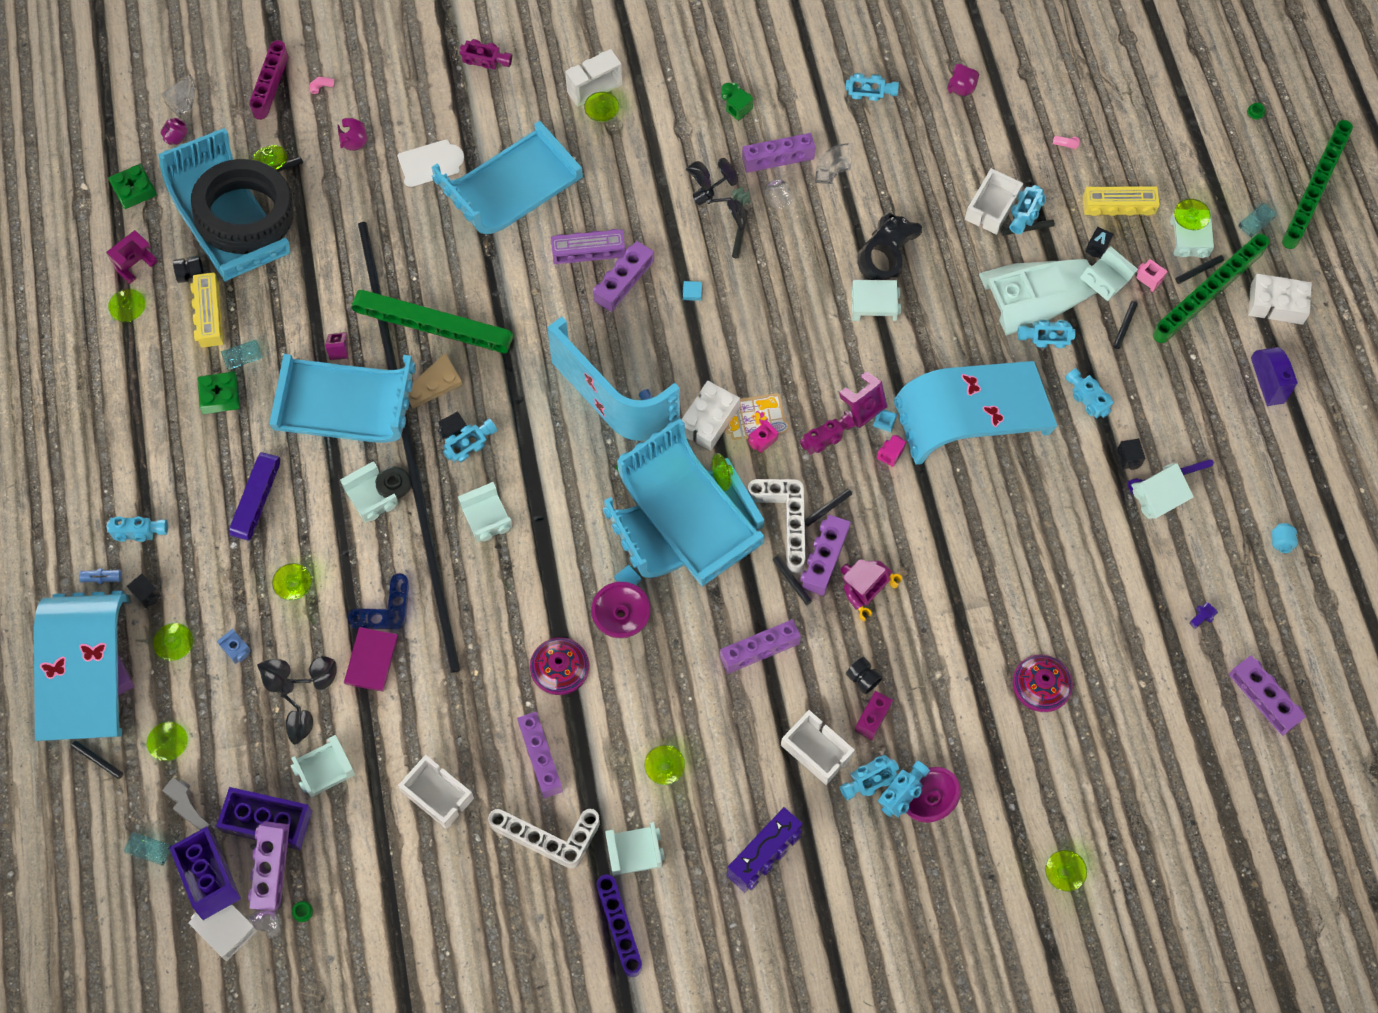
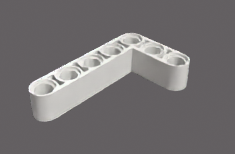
M795 479L752 480L748 485V493L755 503L786 504L787 567L791 573L798 574L802 572L805 563L803 484ZM753 489H758V490H760L761 492H759V493H754V492H752V490H753ZM777 489V490H779L780 492H779V493H773L771 490ZM796 489V490H798L799 492H798V493H792L790 490ZM791 507H797L799 510L793 511ZM797 524L799 528L794 529L791 525ZM798 542L800 546L795 547L791 543ZM798 560L800 564L795 565L791 561Z
M500 809L491 811L488 817L489 824L495 832L567 868H575L580 864L600 825L598 813L593 809H587L581 814L566 842ZM496 817L504 819L499 825L494 824L493 820ZM587 817H594L596 819L593 824L585 823ZM514 826L522 827V830L517 834L511 832ZM532 835L540 836L539 841L536 843L530 842L529 839ZM578 835L586 836V840L581 843L577 842L575 838ZM551 844L558 845V849L554 852L547 850ZM569 853L577 855L573 861H568L566 856Z

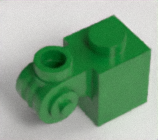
M735 82L722 85L721 97L723 100H726V112L736 120H741L753 109L754 98L750 93L740 89L739 85Z

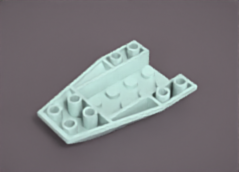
M1086 259L1015 263L979 273L985 290L991 289L1001 311L999 321L1006 336L1017 333L1018 326L1032 328L1033 322H1038V320L1049 321L1097 294L1093 288L1080 278L1089 266Z

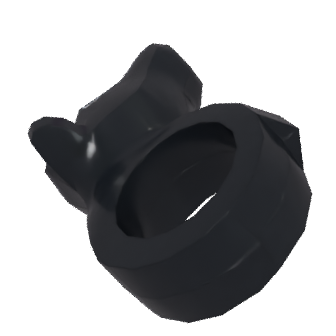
M892 213L882 216L878 221L877 228L872 233V237L858 253L857 264L863 276L869 280H888L891 277H898L903 265L899 248L909 240L918 238L922 233V226L919 223L909 222L903 216H895ZM872 250H879L886 255L889 261L888 271H882L874 265L871 258Z

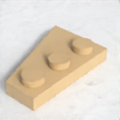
M446 353L413 382L412 391L409 392L408 397L412 409L463 385Z

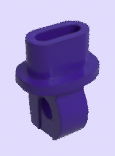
M1206 602L1203 606L1196 608L1199 614L1189 624L1196 629L1205 620L1211 623L1214 620L1213 617L1218 612L1210 603Z

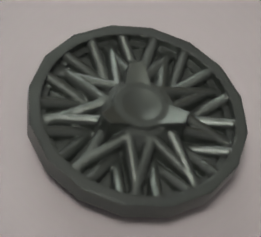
M388 467L377 475L375 480L376 489L384 498L395 494L396 498L399 499L409 492L411 478L408 472L400 467Z

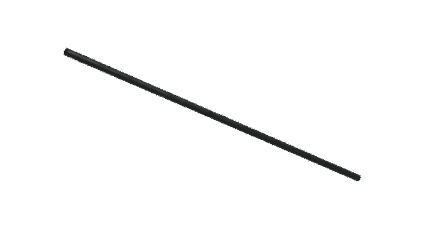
M366 222L358 223L371 290L373 293L382 295L368 226ZM378 319L388 370H397L388 322ZM405 413L406 424L402 429L401 436L451 673H456L460 671L407 413Z

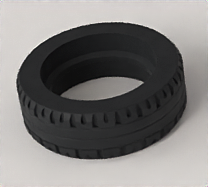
M234 159L221 162L205 171L198 178L192 189L191 208L195 227L207 243L219 250L234 254L251 253L283 239L292 225L293 202L290 186L276 169L262 162L250 159ZM237 189L259 191L267 195L274 202V208L266 217L250 224L228 223L217 218L211 212L212 204L221 195Z

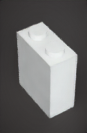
M232 904L205 920H202L195 912L189 922L195 931L226 962L258 931Z

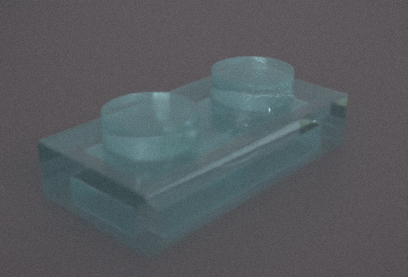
M1262 203L1243 219L1238 227L1252 238L1271 222L1277 214L1265 203Z
M257 340L221 351L227 370L263 358Z
M132 832L124 852L164 866L171 845Z

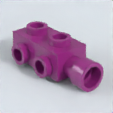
M476 39L466 40L465 45L461 44L459 50L463 63L481 66L486 69L496 70L498 63L502 64V66L510 67L513 58L511 53H500L499 47L494 43H488V45L481 44Z
M848 413L843 415L838 421L836 418L829 420L826 424L816 429H811L808 433L804 434L803 439L800 440V445L810 455L815 452L820 453L828 445L839 443L843 437V431L855 427L854 420Z

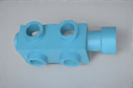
M854 73V76L850 75V80H846L845 90L848 91L849 95H852L853 99H862V96H867L869 100L879 101V98H883L884 94L898 96L899 82L885 83V78H882V75L872 74L871 77H865L863 73ZM856 82L861 83L859 88L855 87ZM874 83L878 84L877 89L872 88Z
M1037 185L1026 187L1024 191H1020L1018 196L1019 202L1012 207L1011 214L1014 220L1009 228L1015 234H1022L1026 225L1032 226L1034 220L1038 218L1041 206L1045 204L1046 196L1043 189Z
M1038 320V322H1033L1032 328L1018 326V340L1026 341L1031 339L1033 344L1041 348L1047 347V344H1055L1054 346L1057 348H1065L1066 345H1071V340L1075 339V329H1072L1071 324L1065 320H1058L1057 323L1048 320ZM1039 330H1044L1043 333H1038ZM1057 330H1063L1061 334H1057Z
M1077 368L1071 370L1065 376V379L1075 386L1072 391L1074 399L1086 406L1085 410L1088 415H1094L1097 419L1100 416L1104 418L1111 413V407L1114 402L1111 396L1103 391L1098 381L1090 375L1083 379Z
M488 419L479 428L476 424L474 426L470 424L461 429L462 433L457 437L452 435L445 440L446 444L444 445L445 450L443 453L448 460L452 459L454 463L465 461L469 457V453L474 450L478 452L485 447V437L497 432L495 424L491 419ZM469 438H475L476 442L470 443ZM459 448L460 452L454 453L453 449Z
M117 516L110 518V521L107 522V532L116 541L135 540L144 542L152 540L153 533L167 535L168 521L165 519L151 521L150 518H142L140 516L135 518Z
M886 755L875 758L874 761L850 773L853 781L839 786L842 795L847 801L855 797V794L858 792L863 796L874 795L879 787L890 786L897 776L898 764L894 759L891 760Z
M917 760L910 773L902 769L886 791L882 793L878 802L883 807L881 810L887 816L892 817L895 815L899 817L901 814H905L909 809V803L912 799L920 796L921 788L923 787L920 780L922 777H926L930 771L920 761Z

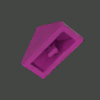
M347 332L328 334L325 347L330 360L348 359Z

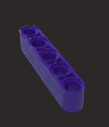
M264 452L259 453L231 522L230 536L247 541L252 538L280 466L279 456Z
M602 875L597 881V888L625 974L629 977H636L642 971V961L615 879L611 875ZM604 882H610L612 887L609 890H603L601 885ZM612 901L619 904L615 910H610L607 907ZM617 921H622L625 923V927L622 930H616L614 924ZM629 941L632 947L629 950H623L620 947L621 943ZM631 961H635L639 965L634 971L627 969V964Z

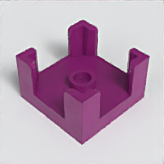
M136 230L106 252L116 272L129 284L136 279L128 270L142 259L152 267L158 262L156 257L147 250V248H151L149 243Z
M868 371L862 374L861 378L869 383V385L857 394L848 388H844L839 392L841 400L851 407V411H845L844 415L850 414L858 428L864 426L887 408L882 381Z

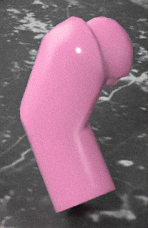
M317 77L309 85L310 92L318 94L319 89L323 86L333 87L334 79Z
M1055 136L1053 140L1054 145L1071 149L1078 148L1080 139L1076 136L1072 138Z

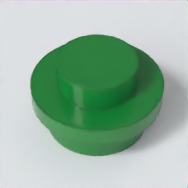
M1253 103L1248 107L1247 114L1252 119H1261L1265 115V107L1261 103Z
M306 901L297 902L292 908V916L297 922H307L313 915V908Z

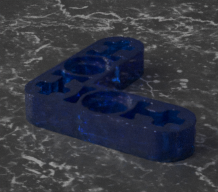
M397 573L392 576L388 609H353L348 614L350 625L357 629L359 627L367 629H401L406 623L409 581L406 575ZM400 579H402L403 581L400 588L401 592L398 591L397 583ZM396 597H402L404 601L401 605L396 606L393 604V600ZM395 611H398L399 619H401L397 623H394L392 620L396 617ZM356 615H360V618L363 619H358V622H355L353 618H356ZM374 615L382 616V620L379 623H373L371 619Z

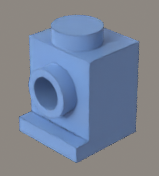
M233 628L217 641L222 650L235 664L245 660L251 652Z

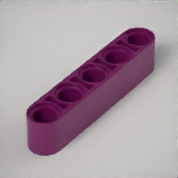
M276 40L270 44L249 101L255 119L262 120L267 117L288 60L287 49L283 41Z

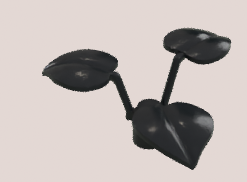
M720 158L718 160V167L724 177L711 186L710 173L706 166L700 161L691 163L686 168V171L702 187L693 193L694 201L698 205H702L705 202L710 204L727 201L730 213L740 231L743 230L747 221V214L743 205L737 199L733 200L731 197L712 199L714 196L713 188L725 180L731 186L738 183V175L734 167L726 158Z
M326 656L315 658L309 667V674L312 677L310 679H288L291 669L289 664L282 659H270L257 664L265 689L269 692L281 693V697L285 698L297 710L289 712L286 718L287 735L294 745L301 742L311 732L313 717L309 711H301V707L288 697L287 694L293 691L294 683L313 682L314 688L317 690L329 687L336 675V662L332 658Z

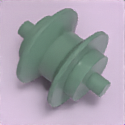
M743 187L732 191L733 200L737 199L742 205L750 204V191L743 192Z

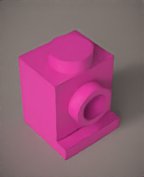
M765 420L762 425L749 434V445L754 450L757 449L762 453L778 440L779 433Z
M893 435L890 440L886 439L882 448L878 451L877 459L894 467L905 449L906 442L898 435Z

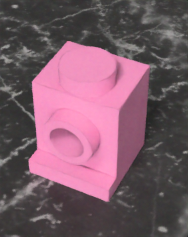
M1149 259L1146 264L1142 263L1138 267L1136 278L1151 288L1150 291L1154 292L1163 282L1168 271Z

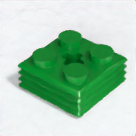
M142 164L132 166L108 178L124 209L157 196Z
M234 371L199 376L197 378L199 405L202 414L240 409L238 380Z

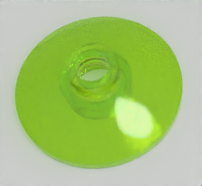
M596 92L586 99L584 104L585 113L594 121H609L617 115L619 102L611 93Z
M269 145L259 149L253 155L252 160L267 164L274 169H279L287 161L288 155L283 147Z
M1184 199L1176 205L1174 210L1176 222L1187 230H1201L1208 225L1211 218L1209 208L1197 199Z
M134 289L118 291L111 297L108 303V310L111 316L122 322L137 319L145 309L143 295Z
M717 453L712 458L714 479L723 491H728L731 485L733 469L730 464L728 465L725 458Z
M290 563L280 567L272 580L275 593L284 600L302 598L308 593L312 584L311 574L308 569L297 563ZM292 582H296V583H297V584H296L295 586H293V587L290 586V584H291Z
M170 623L161 627L153 639L154 651L160 658L167 661H176L185 657L193 645L192 633L186 626L179 623ZM174 637L172 642H168L169 638Z
M175 722L160 723L150 731L147 737V749L157 760H174L186 749L188 742L187 733L181 725ZM165 736L169 737L168 741L162 742Z
M660 745L653 748L647 754L644 768L647 776L653 782L660 785H670L678 781L683 775L685 761L681 752L675 747ZM663 764H667L668 769L663 770L661 769V766Z
M1060 850L1052 854L1047 860L1045 873L1052 886L1058 890L1070 892L1079 889L1084 884L1087 878V867L1084 860L1077 853L1069 850ZM1062 869H1065V870L1068 871V875H1067V876H1064V875L1061 873V870H1062Z

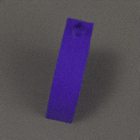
M1279 347L1256 350L1251 356V361L1266 405L1285 404L1298 384L1288 356Z

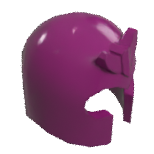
M955 64L952 71L954 75L948 82L949 94L953 92L959 96H968L975 91L980 74L978 71L962 64Z
M354 118L342 119V126L344 128L350 127V130L345 133L337 125L340 148L344 147L350 151L363 148L368 139L364 123Z

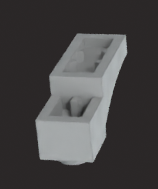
M172 778L162 791L177 803L173 810L199 830L207 826L213 832L214 829L200 817L192 803L191 796L193 793L189 790L190 785L182 779L177 781Z

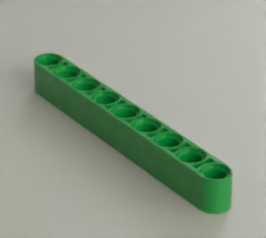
M1341 120L1337 123L1282 238V244L1287 249L1297 247L1353 130V125L1348 120Z
M1264 234L1255 235L1160 320L1153 332L1154 340L1158 343L1167 342L1264 254L1269 245L1268 237Z
M358 290L351 305V309L358 314L500 353L508 352L514 336L511 331L365 290Z

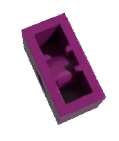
M875 691L856 724L855 732L873 740L891 708L893 700Z

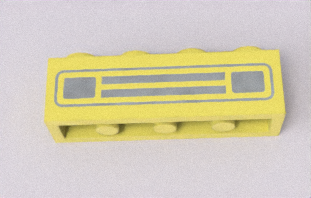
M1157 186L1086 187L1083 194L1084 215L1132 216L1144 214L1149 216L1156 214L1160 205Z
M215 272L193 275V283L190 285L192 294H194L192 307L195 309L193 322L197 330H194L195 341L199 342L201 348L224 345L218 278Z

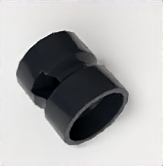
M199 255L189 257L188 260L184 258L173 260L174 273L178 283L189 282L190 278L193 279V275L204 274Z
M865 657L858 659L846 672L851 681L858 682L857 687L865 695L872 691L883 679V676L877 669H871V664Z

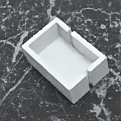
M610 49L601 52L599 55L585 60L581 66H573L565 71L567 93L577 107L622 85L621 62Z
M991 168L968 206L965 220L977 226L982 224L983 229L997 235L1017 201L1023 183Z
M1256 274L1250 288L1248 316L1265 318L1272 306L1273 309L1268 319L1303 325L1310 314L1312 282Z
M707 381L700 391L699 397H696L682 418V421L685 423L686 438L694 441L695 431H697L696 443L711 451L740 408V397Z
M808 710L782 738L781 746L827 785L838 773L839 768L842 769L853 757L855 750L827 725L823 727L821 733L819 730L822 727V721Z
M426 754L398 785L400 791L445 829H448L458 818L459 814L457 811L463 812L474 799L469 789L443 768L440 769V766Z

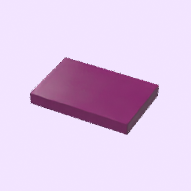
M359 627L344 684L383 692L397 644L398 634Z

